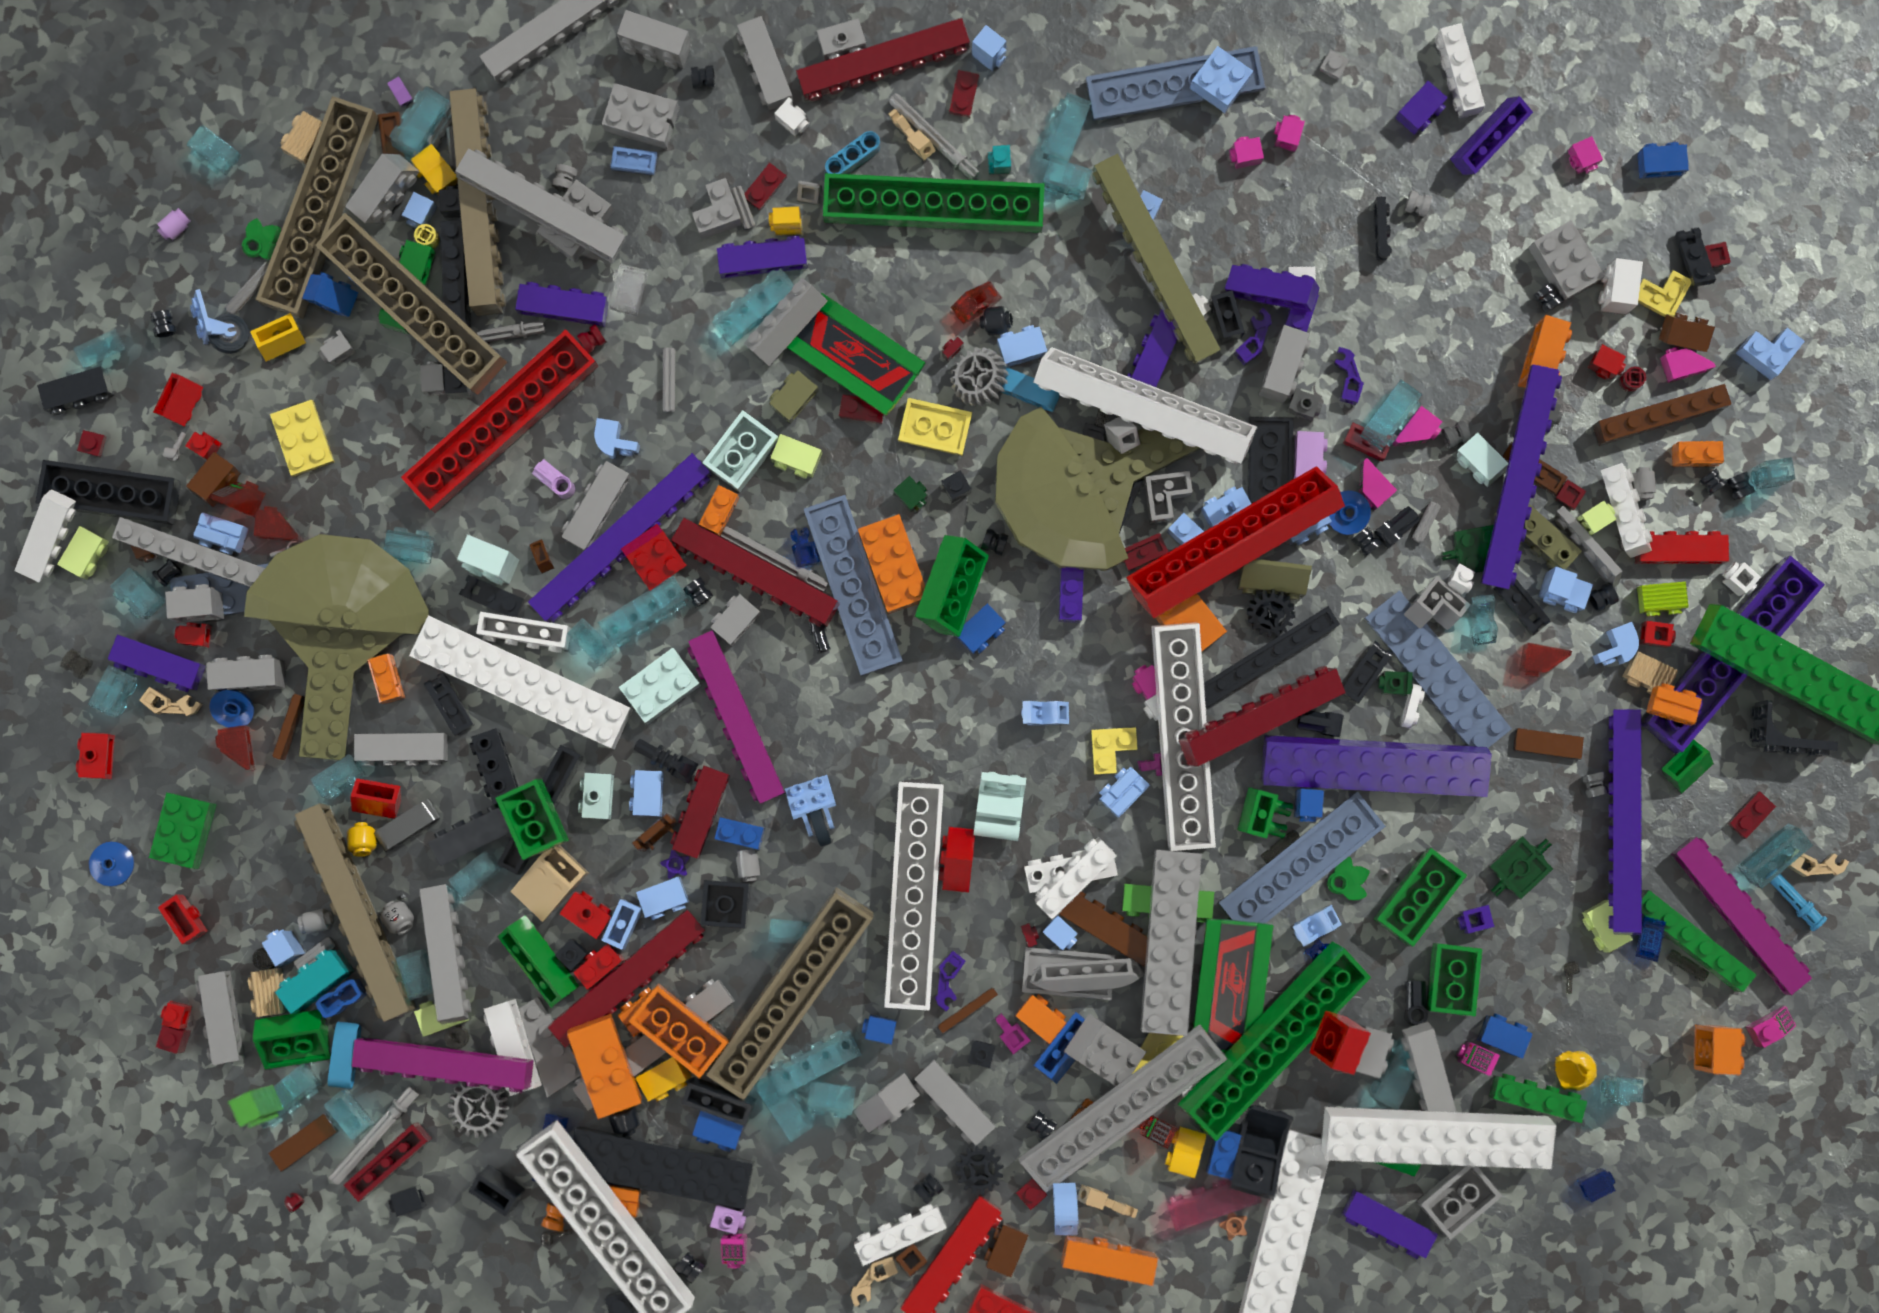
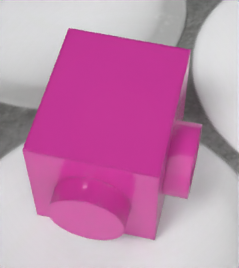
M1284 115L1281 122L1277 121L1274 134L1277 135L1274 146L1295 152L1305 121L1296 115Z
M1246 136L1236 139L1231 150H1229L1230 161L1235 163L1236 169L1262 164L1264 156L1260 137L1249 139Z
M1593 136L1573 144L1567 150L1570 155V164L1573 169L1577 170L1578 174L1584 171L1588 174L1599 168L1598 165L1603 160Z
M1145 664L1134 671L1136 675L1132 678L1134 681L1132 686L1138 695L1142 693L1145 699L1148 700L1156 695L1155 668L1153 665L1147 667Z

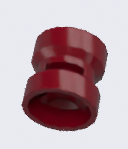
M595 324L589 327L588 332H581L576 335L588 354L593 352L597 345L602 346L607 343Z
M1631 367L1621 374L1619 385L1626 392H1634L1646 382V373L1640 367Z

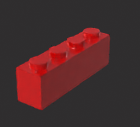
M1650 531L1652 551L1635 556V564H1724L1729 562V535H1721V531H1709L1707 535H1699V531H1687L1685 535H1677V531H1665L1663 535H1655L1654 531Z

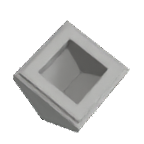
M799 181L797 200L818 204L822 185Z

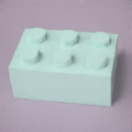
M742 410L702 463L709 471L740 493L774 449L778 436Z
M467 535L457 558L462 563L461 567L465 568V570L479 577L483 575L489 581L501 586L503 582L510 584L519 563V559L509 551L470 535Z
M671 648L619 688L642 720L648 725L699 688L701 684L677 651Z

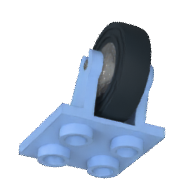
M200 289L195 290L194 298H191L192 305H190L192 317L197 318L196 332L198 338L203 339L204 345L209 344L210 341L216 350L225 354H234L241 351L249 339V329L245 321L234 314H222L215 319L208 318Z
M828 776L817 777L813 780L785 788L793 820L802 817L809 837L816 835L820 846L831 844L828 830L834 829V825L828 808L836 806ZM822 808H823L824 813H825V816H826L825 818H824L823 813H822V810H821ZM807 813H809V816H810V819H811V822H810V823H809V820H808V817H807Z

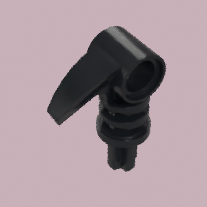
M642 739L637 741L634 750L651 759V765L654 766L659 763L661 769L665 766L667 767V772L673 770L671 775L689 784L699 765L698 763L683 755L677 758L678 754L674 753V755H671L672 751L667 750V752L663 751L665 747L661 744L657 748Z

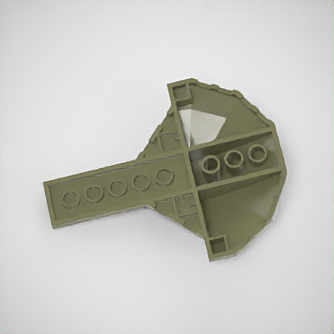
M1039 407L1019 418L997 455L995 504L1020 546H1025L1039 557H1044L1053 562L1058 568L1070 567L1081 570L1098 569L1100 571H1107L1128 560L1119 532L1133 483L1202 448L1197 446L1190 447L1185 445L1182 440L1163 436L1162 432L1156 430L1149 431L1142 428L1138 430L1140 445L1121 454L1108 442L1059 428L1046 411Z
M325 534L316 535L277 553L246 592L244 617L269 620L308 667L299 757L345 761L354 672L401 634H420L429 614V610L409 569L370 539Z

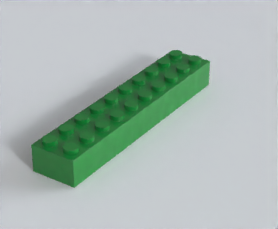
M825 173L824 223L1042 233L1045 183Z
M1709 604L1690 645L1870 743L1879 745L1878 690L1725 606Z
M1332 941L1225 1054L1227 1060L1204 1076L1178 1105L1207 1135L1217 1142L1315 1038L1325 1011L1337 1014L1371 978L1369 974L1344 947Z

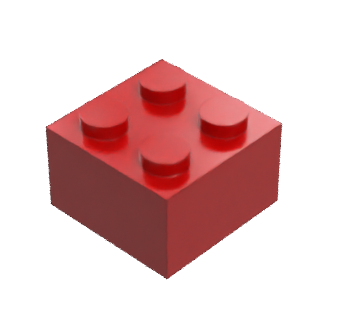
M658 524L621 548L649 590H652L687 566Z
M1325 1011L1309 1052L1332 1069L1354 1075L1371 1033L1346 1016Z

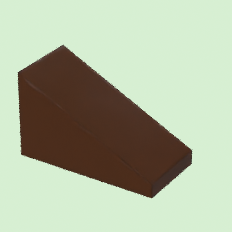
M541 539L529 544L541 573L543 574L554 569L543 540Z

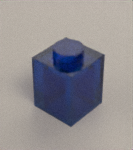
M1602 1168L1576 1179L1585 1199L1589 1202H1594L1616 1191L1613 1186L1616 1183L1610 1171L1607 1172Z

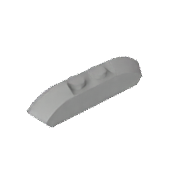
M1131 958L1041 964L1034 970L1030 983L1054 992L1114 989L1137 981L1144 973L1138 963Z

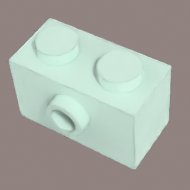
M1479 433L1475 434L1458 449L1457 461L1463 468H1469L1474 473V479L1480 484L1484 483L1489 487L1507 470L1508 462Z
M585 773L584 778H581L580 791H583V800H579L578 812L582 813V818L611 820L614 775Z

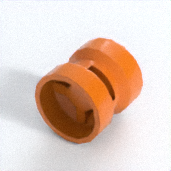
M548 1203L546 1207L547 1215L543 1218L541 1226L562 1232L565 1225L563 1222L565 1217L554 1203Z

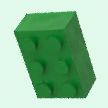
M166 792L149 858L191 869H199L217 804Z
M1438 943L1432 944L1426 1004L1427 1011L1476 1017L1482 949Z

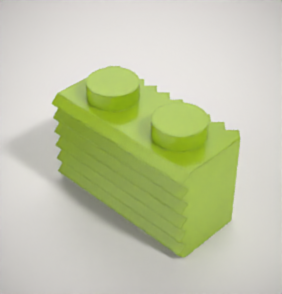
M1686 581L1637 587L1640 614L1646 613L1647 617L1660 616V612L1668 611L1669 615L1682 614V610L1689 608Z

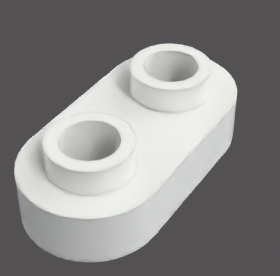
M1412 684V694L1407 696L1401 727L1411 729L1412 725L1416 726L1419 713L1416 711L1418 704H1422L1425 691H1421L1422 686Z

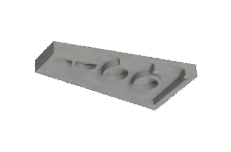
M1564 506L1558 509L1555 516V522L1558 527L1566 531L1571 541L1582 550V553L1606 583H1610L1614 588L1619 585L1622 575L1620 567Z
M536 997L519 1008V1012L546 1096L549 1097L582 1074L570 1045L565 1048L549 1030L548 1025L554 1020L540 997Z

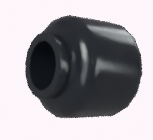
M1005 306L986 308L983 316H980L981 329H985L988 335H1001L1009 332L1010 328L1013 327L1012 312L1008 311Z
M635 1106L608 1115L614 1133L623 1134L625 1137L634 1134L641 1122Z

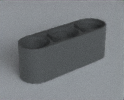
M426 799L379 828L374 834L386 853L437 822L440 816L431 801Z

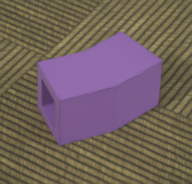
M399 76L387 83L401 107L413 102Z

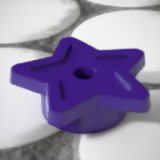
M672 850L669 859L661 861V865L668 870L669 879L676 874L687 875L685 864L689 857L679 856L675 850Z

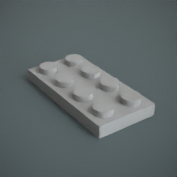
M1025 947L1022 992L1112 1000V989L1054 992L1040 988L1030 983L1034 970L1041 964L1115 960V955Z

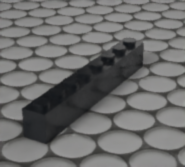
M441 221L443 303L471 328V309L469 307L462 221ZM444 366L445 394L450 399L473 398V391Z

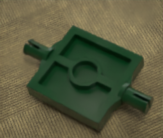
M1494 525L1453 532L1454 550L1441 552V556L1450 555L1442 557V560L1456 559L1458 564L1460 563L1475 573L1483 572Z
M1520 836L1488 866L1500 881L1490 891L1498 897L1507 888L1518 899H1522L1553 870L1543 855L1552 844L1545 838L1535 847L1523 836Z

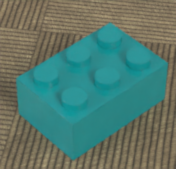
M330 949L322 951L315 957L317 961L310 965L308 963L297 970V976L293 978L288 977L278 985L280 988L275 993L290 1014L304 1011L355 972L340 950Z

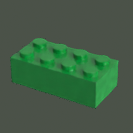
M944 535L915 617L940 634L960 637L989 555L966 538Z
M1426 848L1373 920L1407 946L1414 947L1467 875L1434 849Z

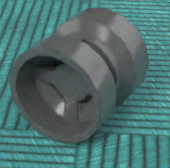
M1463 420L1457 422L1453 427L1447 426L1441 430L1444 442L1449 449L1456 447L1460 442L1466 443L1471 439L1469 429Z
M1604 772L1582 776L1583 783L1587 787L1585 791L1587 798L1609 794L1608 787L1604 784ZM1601 784V786L1590 788V786Z

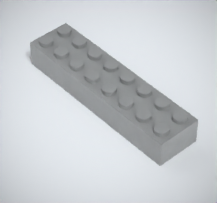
M1154 850L1140 1022L1141 1032L1187 1036L1202 854Z

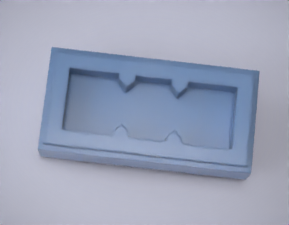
M613 146L611 170L655 175L657 152Z

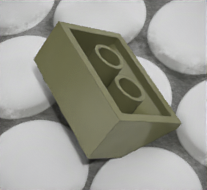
M1255 559L1239 569L1237 589L1243 590L1242 593L1248 595H1255L1256 592H1263V590H1266L1267 594H1271V590L1274 589L1277 595L1283 591V595L1290 596V600H1300V597L1306 595L1312 566Z

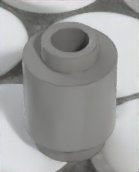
M1649 467L1637 468L1636 473H1632L1634 481H1632L1633 489H1637L1640 500L1654 499V493H1656L1655 472L1650 471Z
M755 849L737 851L738 878H743V882L757 880L756 876L761 874L758 854H755Z
M325 908L306 912L298 917V926L302 934L307 933L310 935L330 930L331 924H333V916Z

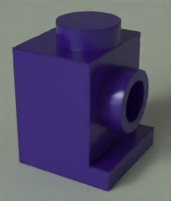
M1489 905L1459 911L1460 916L1457 917L1460 930L1464 929L1465 933L1469 934L1494 927ZM1472 915L1476 917V923L1471 924L1469 920Z

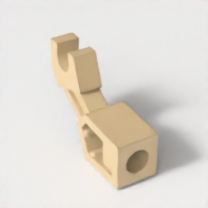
M896 109L889 113L893 123L908 138L906 140L918 156L925 160L936 151L931 141L919 130L914 132L903 115L900 116Z
M151 687L146 690L139 700L155 714L159 715L168 713L191 716L196 714L203 705L196 701L194 706L190 707L189 701L192 696L188 694L176 701L177 703H171L170 698ZM161 698L164 701V705L156 708L154 705Z
M1792 851L1785 866L1803 877L1831 873L1839 875L1845 871L1849 861L1842 859L1840 865H1836L1835 859L1838 855L1831 854L1822 862L1823 864H1818L1816 859L1800 851ZM1804 861L1810 863L1811 867L1807 870L1801 869Z
M1081 1185L1077 1196L1078 1201L1101 1210L1106 1206L1123 1215L1126 1214L1132 1218L1136 1217L1138 1209L1108 1198L1109 1194L1098 1189Z
M893 1255L873 1261L858 1284L853 1286L851 1297L854 1306L860 1305L857 1298L860 1294L866 1296L867 1302L871 1300L870 1285L874 1280L879 1282L898 1273ZM883 1264L886 1273L879 1274V1276L875 1275V1267Z

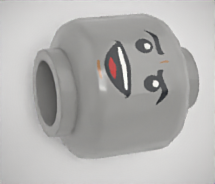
M391 901L383 907L380 919L391 934L402 935L413 927L414 916L404 902Z

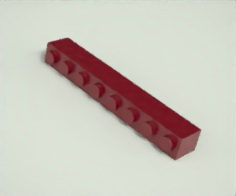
M959 18L798 69L796 74L805 101H816L821 99L822 95L841 93L844 88H857L862 86L863 82L882 80L885 75H898L911 67L915 69L926 65V62L933 60L934 62H939L952 54H964L967 52V49H970V40L963 19Z
M683 518L671 539L676 545L675 549L685 555L687 552L695 555L693 559L705 565L708 562L714 565L712 569L722 575L727 572L733 576V581L742 586L744 583L751 585L753 592L761 596L764 593L771 596L770 601L779 606H782L783 603L791 607L790 612L799 617L802 614L810 617L809 622L818 627L822 624L828 627L840 605L838 600L686 518Z
M1318 667L1314 670V674L1300 676L1296 679L1297 682L1282 685L1278 688L1277 692L1264 694L1259 697V701L1246 703L1241 706V710L1228 712L1219 721L1207 722L1204 724L1205 728L1199 731L1196 729L1185 734L1186 737L1179 740L1187 764L1198 767L1346 693L1337 668Z
M686 909L548 1025L549 1030L565 1048L568 1045L571 1046L567 1036L568 1029L598 1019L604 1015H612L617 1010L615 1006L621 1001L626 1003L635 995L633 991L638 986L644 988L652 981L650 976L656 971L659 974L669 966L667 962L673 957L676 959L681 957L687 951L685 947L692 942L694 945L704 937L702 933L705 929L690 911Z

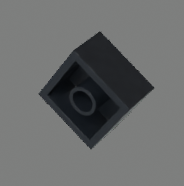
M704 880L700 925L747 929L751 884Z

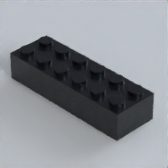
M43 460L35 503L40 505L43 496L52 489L75 500L76 503L73 509L76 512L174 525L182 482L171 477Z

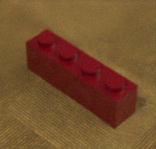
M707 766L698 769L694 779L697 782L695 790H690L686 800L689 803L687 811H682L678 821L681 827L679 832H674L671 839L672 850L697 859L700 858L728 784L729 774Z
M419 1122L412 1124L344 1184L345 1188L357 1202L362 1201L431 1141V1136Z

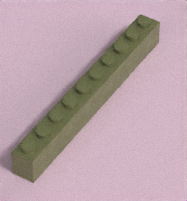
M1117 153L1094 165L1093 173H1091L1095 184H1100L1103 189L1102 197L1107 205L1110 204L1114 210L1112 216L1117 224H1121L1124 230L1122 235L1126 243H1131L1134 249L1132 253L1136 262L1142 264L1144 268L1143 275L1146 281L1152 283L1155 289L1153 294L1158 303L1162 302L1165 308L1163 313L1167 321H1172L1175 327L1173 331L1179 342L1182 341L1186 348L1184 353L1187 359L1193 361L1195 365L1218 353L1221 349L1120 156Z

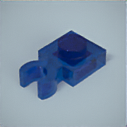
M805 527L800 531L802 536L798 534L797 529L792 530L790 536L796 544L791 548L797 567L817 565L820 562L815 542H808V529Z

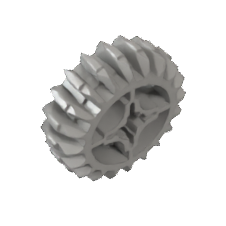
M975 347L974 352L967 350L966 357L960 355L961 361L959 363L954 362L957 368L951 370L954 376L950 378L951 383H953L951 387L956 392V396L962 399L965 404H970L971 406H976L977 404L984 406L985 401L992 404L993 397L999 399L997 393L999 391L1005 392L1002 385L1008 384L1005 377L1009 376L1008 371L1005 370L1007 364L1003 361V358L997 355L994 350L989 351L984 347L982 350ZM984 363H990L993 369L985 368ZM970 384L975 388V391H968L966 385Z
M461 1081L462 1089L459 1087L453 1089L458 1095L449 1096V1099L455 1101V1103L447 1105L448 1108H454V1112L449 1113L448 1116H456L457 1119L452 1122V1125L460 1123L459 1132L467 1128L466 1136H470L472 1131H474V1137L478 1138L481 1131L482 1135L486 1137L489 1134L488 1129L495 1133L497 1131L495 1125L498 1127L503 1126V1122L499 1118L506 1119L508 1115L502 1113V1110H509V1106L502 1103L509 1100L508 1097L501 1098L500 1094L505 1092L504 1088L497 1091L488 1089V1085L480 1084L479 1087L466 1086V1082ZM474 1088L486 1090L485 1094L480 1098H476L473 1095L470 1096L467 1093ZM491 1096L494 1098L496 1105L495 1114L492 1113L493 1111L488 1106ZM463 1099L469 1108L466 1118L461 1109ZM480 1101H483L481 1105V1109L483 1112L479 1110L476 1113H474L476 1109V1105L474 1104V1102H476L477 1104ZM476 1116H482L490 1120L485 1125L470 1123Z

